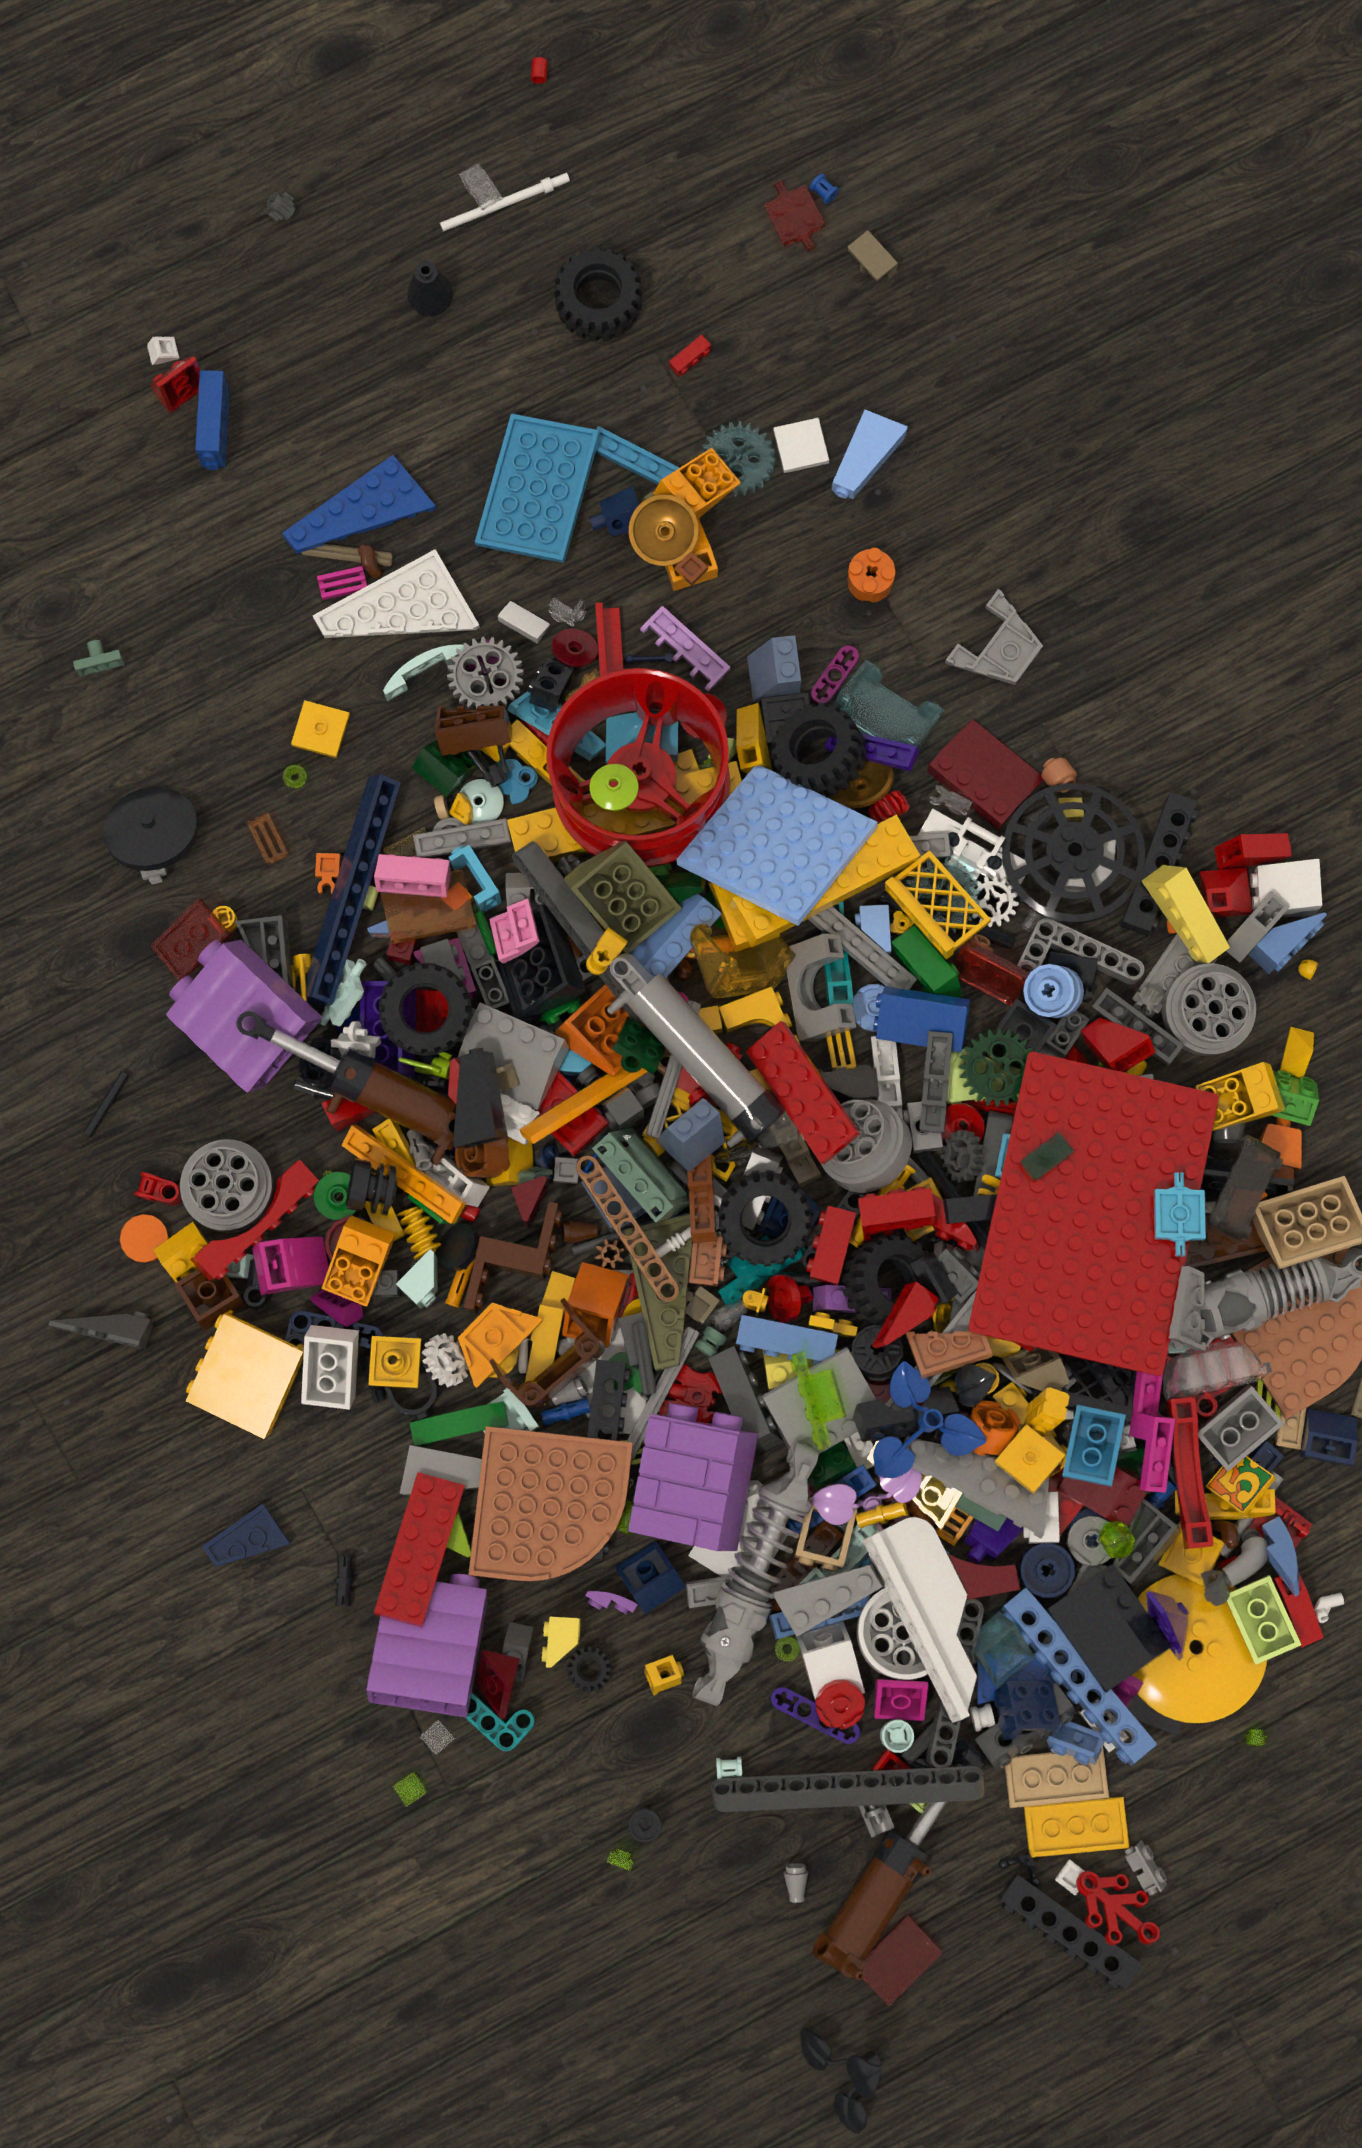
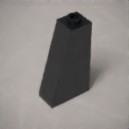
M483 1048L471 1049L469 1054L460 1056L453 1144L455 1148L463 1149L508 1138L493 1052L484 1051Z

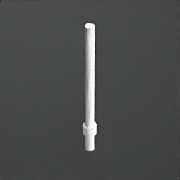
M564 173L552 179L548 177L540 180L541 183L440 222L443 231H446L539 193L545 192L546 194L551 192L555 187L570 182L567 173Z

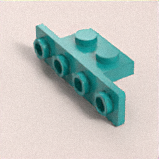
M766 1235V1236H764L763 1238H761L760 1240H770V1239H769V1238L767 1237V1235ZM800 1248L797 1251V1255L793 1258H787L785 1263L779 1265L778 1263H773L768 1267H764V1264L751 1265L749 1261L745 1259L742 1261L737 1258V1255L728 1260L727 1264L737 1279L719 1290L725 1305L729 1306L739 1301L746 1291L758 1288L763 1282L779 1274L793 1262L800 1260L806 1252L805 1248Z

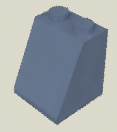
M795 635L771 638L747 656L753 703L761 702V698L800 693L801 675Z
M703 1098L672 1123L660 1135L657 1143L690 1172L725 1143L720 1113Z
M604 1163L603 1171L634 1219L647 1213ZM599 1180L594 1184V1191L597 1194L606 1192L607 1185L604 1181ZM581 1181L584 1190L591 1199L592 1203L599 1212L611 1233H614L615 1230L613 1229V1227L607 1220L606 1216L596 1203L595 1199L585 1186L584 1182ZM611 1201L608 1204L607 1211L609 1214L616 1215L620 1211V1204L617 1201ZM629 1221L624 1222V1223L621 1225L620 1229H621L622 1227H624L625 1225L629 1224L630 1222H629Z

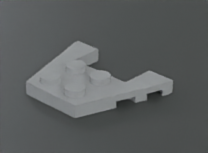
M998 589L987 603L986 609L1004 621L1002 626L979 657L957 644L947 657L945 663L1016 685L1041 651L1043 645L1028 625L1021 620L1012 604L1008 603L1002 591Z

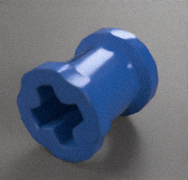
M823 173L818 175L809 187L812 192L815 191L823 198V202L826 205L833 201L840 191L837 186L834 187L826 180V176Z

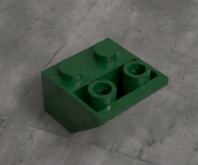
M437 739L422 748L411 767L446 798L458 791L478 769L467 751L455 755H442Z

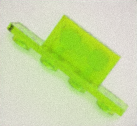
M800 1351L792 1354L791 1366L794 1373H797L799 1380L798 1391L800 1396L804 1398L806 1405L805 1415L807 1420L811 1422L813 1429L812 1440L820 1451L831 1446L825 1422L844 1418L847 1415L833 1368L810 1374L805 1353Z

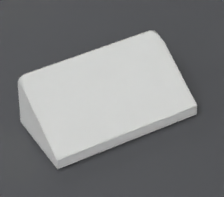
M512 601L498 615L499 622L539 644L550 626L548 622Z

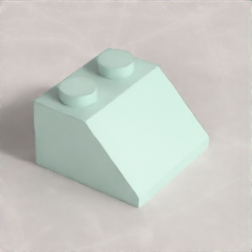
M431 1249L396 1283L420 1309L423 1306L428 1308L437 1298L435 1294L438 1292V1258Z

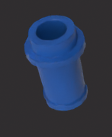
M1167 1480L1166 1493L1154 1492L1152 1495L1147 1496V1501L1157 1510L1163 1509V1504L1176 1490V1487Z

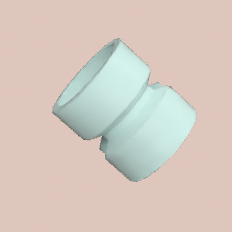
M892 1719L882 1726L880 1739L886 1749L901 1753L911 1747L914 1741V1732L908 1723Z

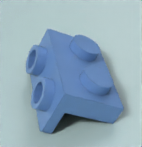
M1073 1722L1065 1725L1060 1724V1727L1054 1730L1052 1736H1048L1047 1739L1048 1746L1053 1753L1060 1756L1068 1754L1073 1756L1075 1761L1084 1765H1088V1763L1096 1765L1105 1743L1099 1732Z

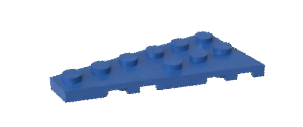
M392 455L285 530L282 536L298 554L323 546L324 543L336 539L339 541L355 533L361 534L393 524L396 520L415 517L418 513L434 511L436 506L394 455Z

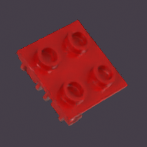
M1275 1496L1276 1514L1255 1518L1248 1529H1256L1259 1532V1536L1264 1538L1262 1525L1279 1516L1290 1534L1295 1549L1302 1538L1309 1534L1310 1527L1313 1524Z

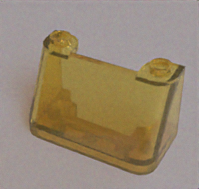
M708 924L696 925L691 930L690 942L706 989L713 998L753 994L771 986L774 989L781 982L786 970L796 956L780 936L754 947L734 952L728 935L710 937L712 929Z

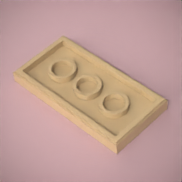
M1103 1748L1096 1765L1088 1763V1765L1081 1764L1068 1754L1060 1756L1053 1752L1014 1756L1012 1762L1005 1767L1009 1808L1109 1798Z

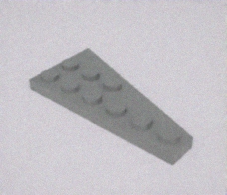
M915 1439L906 1447L915 1456L912 1466L914 1470L927 1477L933 1476L944 1482L943 1485L949 1489L953 1487L964 1493L965 1498L996 1515L1002 1514L1013 1520V1524L1020 1528L1024 1526L1033 1531V1535L1042 1539L1044 1536L1049 1477L1033 1494L995 1464V1460L998 1457L981 1456L974 1452L963 1456H954L948 1453L942 1444Z

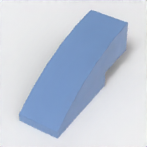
M1278 1516L1262 1525L1264 1539L1269 1544L1266 1547L1268 1559L1294 1596H1297L1300 1592V1578L1296 1552L1290 1534Z

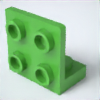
M1273 1071L1285 1110L1271 1116L1311 1126L1319 1103L1317 1083L1308 1077L1297 1078L1291 1076L1286 1071Z

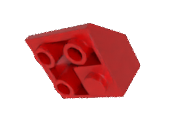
M1247 867L1199 872L1201 895L1214 918L1252 914Z

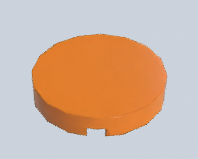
M142 1214L126 1222L121 1230L120 1243L125 1254L134 1261L141 1263L153 1262L158 1259L153 1250L168 1240L169 1234L161 1220L152 1215Z

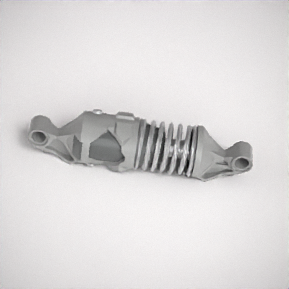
M1358 1248L1348 1250L1340 1264L1332 1263L1321 1256L1292 1265L1293 1274L1290 1266L1281 1270L1277 1265L1269 1264L1268 1270L1262 1266L1259 1272L1254 1269L1245 1272L1237 1270L1226 1274L1222 1280L1213 1283L1211 1280L1204 1282L1205 1303L1201 1306V1319H1205V1329H1201V1342H1205V1347H1208L1214 1339L1221 1337L1223 1340L1231 1337L1230 1334L1241 1330L1249 1332L1261 1328L1262 1323L1269 1321L1270 1317L1276 1319L1278 1314L1284 1316L1287 1311L1293 1313L1295 1308L1302 1310L1304 1305L1310 1307L1313 1302L1316 1304L1326 1301L1338 1303L1350 1290L1361 1287L1362 1262L1358 1266H1355V1263L1359 1258H1362V1250ZM1305 1294L1309 1298V1302L1305 1300ZM1296 1296L1300 1300V1305L1296 1303ZM1288 1301L1292 1304V1308L1288 1306ZM1170 1339L1169 1343H1173L1175 1349L1185 1346Z

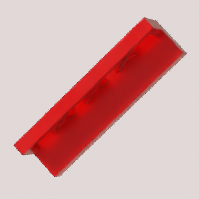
M595 603L600 676L610 672L623 670L619 608L603 609L602 603Z

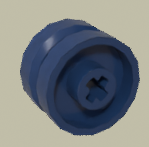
M1041 1543L1028 1548L1021 1556L1017 1566L1018 1578L1024 1589L1027 1588L1032 1595L1039 1598H1051L1064 1593L1071 1586L1075 1576L1074 1563L1070 1554L1061 1546L1053 1543ZM1043 1566L1049 1568V1574L1046 1576L1042 1575L1044 1571L1041 1568Z

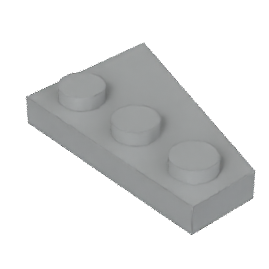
M1182 1266L1169 1339L1197 1351H1205V1342H1201V1329H1205V1319H1201V1306L1205 1303L1204 1273L1190 1266Z

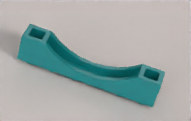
M842 901L833 907L844 916ZM844 950V958L824 965L828 1006L834 1004H852L853 1006L854 1004L848 953Z

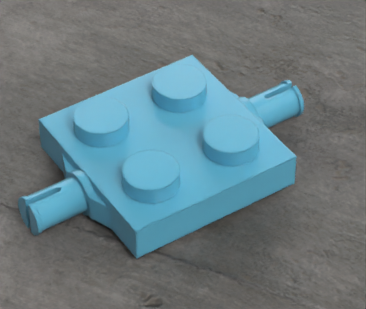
M1179 1172L1174 1173V1187L1154 1190V1239L1175 1242L1176 1257L1180 1256V1252L1181 1257L1186 1256L1185 1242L1190 1240L1204 1241L1206 1239L1205 1190H1191L1184 1187V1173L1182 1172L1180 1174Z

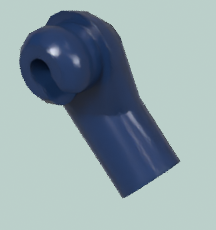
M545 1145L541 1148L536 1159L537 1167L551 1169L550 1163L553 1157L558 1154L556 1146ZM554 1174L550 1175L547 1178L550 1179L554 1177Z

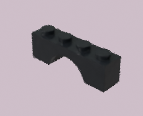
M950 1386L932 1389L928 1399L921 1405L923 1408L927 1407L928 1410H938L943 1416V1423L947 1416L959 1413ZM881 1400L857 1404L853 1419L861 1441L876 1442L885 1437H901L907 1433L918 1431L920 1429L918 1420L923 1413L919 1410L910 1412L895 1411L887 1407Z

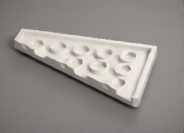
M436 550L425 554L313 615L324 638L469 631L480 628Z

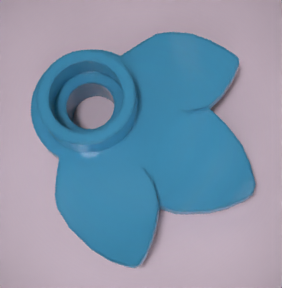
M505 759L510 770L506 774L508 781L498 787L503 795H510L512 804H518L528 797L529 789L533 788L538 781V775L536 770L530 766H522L515 759ZM523 775H530V780L524 782L522 780Z

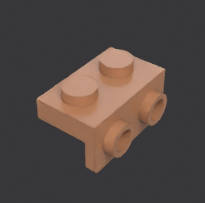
M718 1236L717 1241L693 1243L689 1284L718 1287V1281H723L725 1267L720 1266L721 1257H726L727 1244L722 1242V1236Z

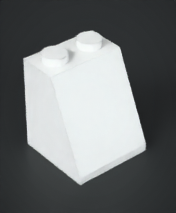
M1319 859L1257 866L1254 873H1251V888H1255V896L1252 897L1253 911L1271 891L1290 906L1281 917L1314 916L1322 907Z
M843 1621L811 1629L796 1636L814 1699H816L819 1690L833 1680L844 1679L853 1682L860 1688L862 1694L865 1693L852 1643Z

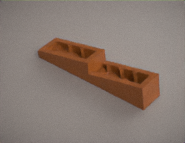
M710 1154L690 1172L687 1171L690 1230L693 1243L717 1241L712 1154Z

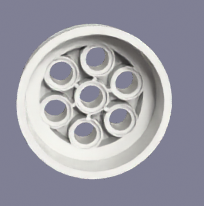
M886 1588L880 1590L868 1600L858 1619L857 1641L863 1657L874 1670L891 1679L913 1680L927 1675L928 1673L910 1636L906 1640H901L897 1637V1628L904 1626ZM877 1614H884L887 1617L888 1623L885 1627L876 1625L875 1616ZM880 1638L886 1640L888 1644L887 1651L883 1653L875 1648V1642ZM904 1651L909 1655L907 1665H901L897 1662L896 1656L898 1652Z

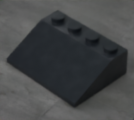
M542 904L533 910L540 942L527 952L508 962L502 963L497 961L514 1018L521 1021L567 1004L586 991L568 934L548 907ZM496 953L494 955L496 960H498V955Z
M1113 1564L1047 1609L1105 1693L1162 1656L1172 1647Z

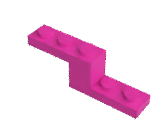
M1137 1372L1129 1436L1146 1440L1140 1490L1166 1493L1175 1418L1158 1415L1163 1374L1161 1376H1154Z

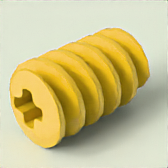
M419 1206L397 1214L399 1217L405 1216L400 1221L401 1225H408L403 1230L404 1234H412L407 1238V1243H415L410 1248L411 1252H419L414 1256V1260L421 1259L430 1249L436 1253V1249L441 1245V1243H433L432 1240L438 1235L429 1233L434 1228V1225H426V1222L431 1217L423 1216L422 1213L425 1211Z

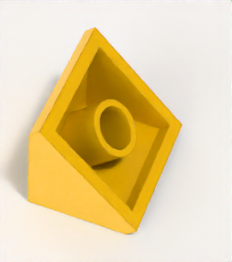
M508 1137L510 1167L496 1178H486L488 1186L519 1185L518 1172L534 1167L533 1147L530 1141L524 1145Z

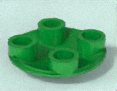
M578 996L567 1004L543 1012L538 1020L546 1022L547 1025L557 1022L560 1019L559 1015L566 1011L568 1014L573 1013L581 1007L579 1004L581 997Z

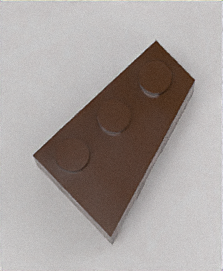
M438 706L435 735L442 755H455L463 751L480 750L484 747L502 746L510 743L512 739V726L505 706H477V710H466L465 706H457V710H446L445 706Z

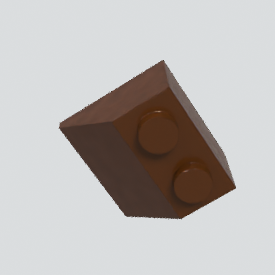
M198 1269L174 1284L203 1331L214 1326L220 1314L224 1315L229 1310L235 1313L246 1306L226 1274L220 1280L215 1277L209 1281Z

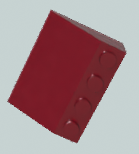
M973 719L939 752L929 764L927 770L930 775L998 831L1004 827L1021 804L1044 781L1036 770Z

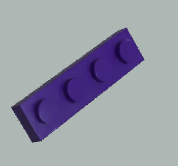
M861 733L865 739V748L867 750L866 758L863 760L907 771L912 770L919 753L917 746ZM828 738L825 745L827 751H834L837 738Z

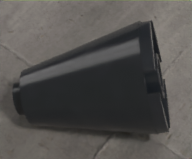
M423 261L415 267L408 286L407 297L412 309L418 314L437 316L445 312L450 306L453 289L449 280L432 262Z

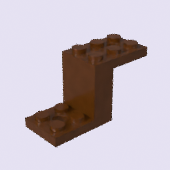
M548 1202L538 1249L480 1236L464 1304V1309L468 1313L477 1314V1310L483 1307L485 1295H483L482 1289L483 1285H488L490 1272L487 1267L544 1280L545 1274H550L552 1261L549 1258L550 1251H555L558 1237L555 1234L556 1227H561L563 1219L558 1203Z

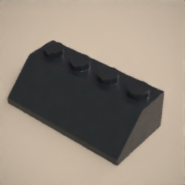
M1207 1156L1200 1190H1205L1207 1195L1228 1197L1230 1187L1265 1191L1268 1195V1200L1292 1192L1294 1169L1283 1164L1265 1165L1258 1161L1247 1163L1239 1162L1233 1158L1221 1160Z

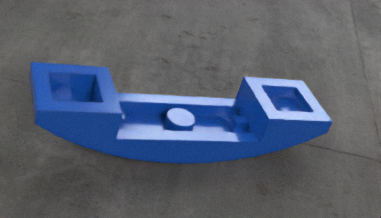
M864 1464L834 1483L845 1484L853 1488L856 1492V1499L877 1485ZM812 1511L808 1530L824 1520L818 1512ZM788 1518L786 1524L789 1529L799 1534L802 1523Z

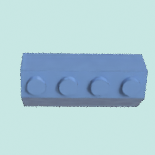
M699 894L678 903L682 909L629 953L638 960L653 978L661 973L667 979L721 916L722 913Z
M742 1315L736 1344L741 1345L740 1350L754 1352L755 1348L765 1350L764 1355L778 1357L779 1353L789 1355L788 1360L802 1362L803 1358L813 1360L812 1365H817L834 1355L838 1334Z

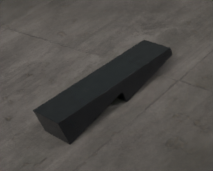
M997 1194L944 1199L946 1224L992 1220Z

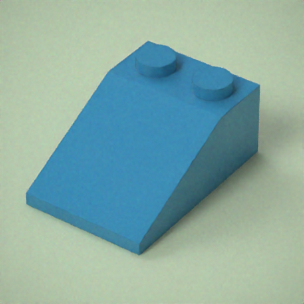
M1077 1405L1062 1477L1112 1487L1126 1415Z

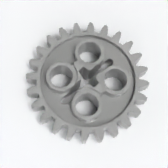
M484 637L481 638V643H477L473 638L472 646L463 643L464 651L456 649L459 657L451 656V662L455 665H448V671L452 673L447 675V679L453 681L448 685L450 690L456 689L453 692V697L461 696L459 699L460 705L468 702V710L474 705L476 710L477 706H498L502 704L508 707L507 699L515 701L512 693L520 694V688L516 685H523V679L519 677L524 675V671L518 669L522 666L521 660L515 661L518 658V653L510 654L512 651L510 645L503 648V640L496 645L494 637L490 639L489 643H486ZM479 656L482 657L486 672L489 675L490 684L494 691L493 694L489 693L485 678L482 675L477 659ZM490 657H497L499 659L496 664L491 665L487 663ZM469 664L477 666L472 672L464 670ZM498 678L506 680L503 686L494 684ZM480 685L484 687L481 693L476 694L472 692L475 686Z

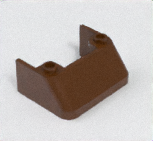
M565 1298L560 1300L583 1332L575 1339L574 1345L533 1381H526L519 1386L494 1359L489 1361L499 1380L525 1405L532 1407L545 1405L593 1364L596 1359L600 1358L605 1351V1343L602 1338Z

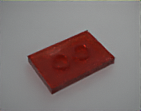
M197 899L150 946L176 979L180 981L183 977L190 975L201 964L198 961V957L210 943L215 940L223 943L231 934L202 899Z
M969 940L962 945L953 964L959 972L958 979L1009 1006H1012L1025 980L1030 972Z
M906 1915L870 1951L865 1959L866 1965L862 1969L864 1972L863 1979L890 2006L943 1952Z

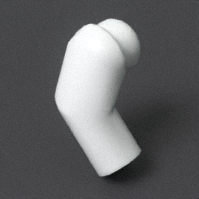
M1342 1593L1318 1599L1314 1611L1319 1623L1328 1621L1331 1607L1344 1605Z

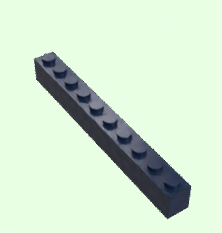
M382 774L368 777L306 977L307 1001L319 1006L333 1005L401 782Z

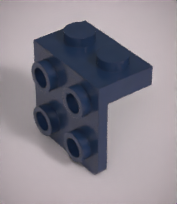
M1006 1681L995 1691L994 1703L998 1708L999 1728L1003 1733L1004 1739H1014L1018 1734L1026 1730H1056L1060 1727L1053 1686L1050 1681Z

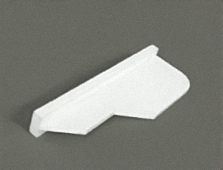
M907 1518L862 1541L953 1723L970 1716L968 1708L977 1678L957 1637L967 1593L932 1525L921 1518Z

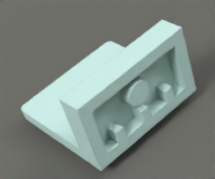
M508 1388L504 1390L502 1395L488 1403L504 1401L509 1425L500 1428L532 1432L540 1428L526 1406Z

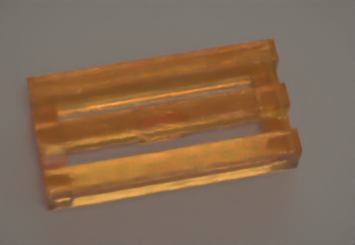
M268 812L264 816H258L255 820L247 822L267 865L288 856ZM265 821L268 822L272 830V833L282 851L279 854H277L274 845L263 825V822ZM256 825H259L273 854L271 858L268 857L254 828Z

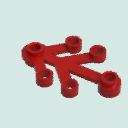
M1084 1871L1078 1875L1076 1887L1085 1896L1088 1910L1085 1923L1091 1929H1095L1102 1924L1103 1919L1100 1913H1098L1097 1898L1104 1906L1108 1928L1105 1940L1109 1945L1114 1946L1122 1940V1933L1118 1928L1116 1915L1137 1932L1138 1938L1142 1943L1149 1945L1158 1940L1160 1931L1156 1924L1152 1922L1143 1924L1122 1906L1133 1904L1135 1907L1141 1908L1148 1903V1895L1144 1891H1137L1134 1894L1109 1895L1102 1889L1113 1887L1117 1891L1124 1890L1129 1885V1880L1125 1875L1118 1874L1115 1877L1099 1878L1097 1874L1091 1871ZM1117 1879L1122 1880L1123 1886L1118 1885ZM1084 1881L1090 1883V1889L1085 1886ZM1137 1895L1142 1897L1143 1903L1137 1900ZM1091 1916L1096 1918L1097 1924L1092 1923ZM1144 1931L1149 1933V1939L1145 1937ZM1111 1933L1116 1935V1941L1112 1940Z

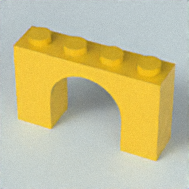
M772 986L718 1007L727 1033L755 1023L766 1024L773 1028L782 1021L786 1023L788 1028L792 1026L788 1014H783L780 1008L783 1005L781 996L778 991H773ZM758 1069L749 1071L765 1090L772 1091Z

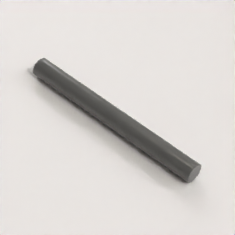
M651 1220L638 1225L642 1226L646 1224L655 1223V1221ZM626 1229L621 1230V1233H622L623 1235H625V1231H624V1230H626ZM614 1232L571 1247L574 1255L596 1249L595 1246H604V1239H607L608 1243L611 1244L614 1240L620 1241V1238Z

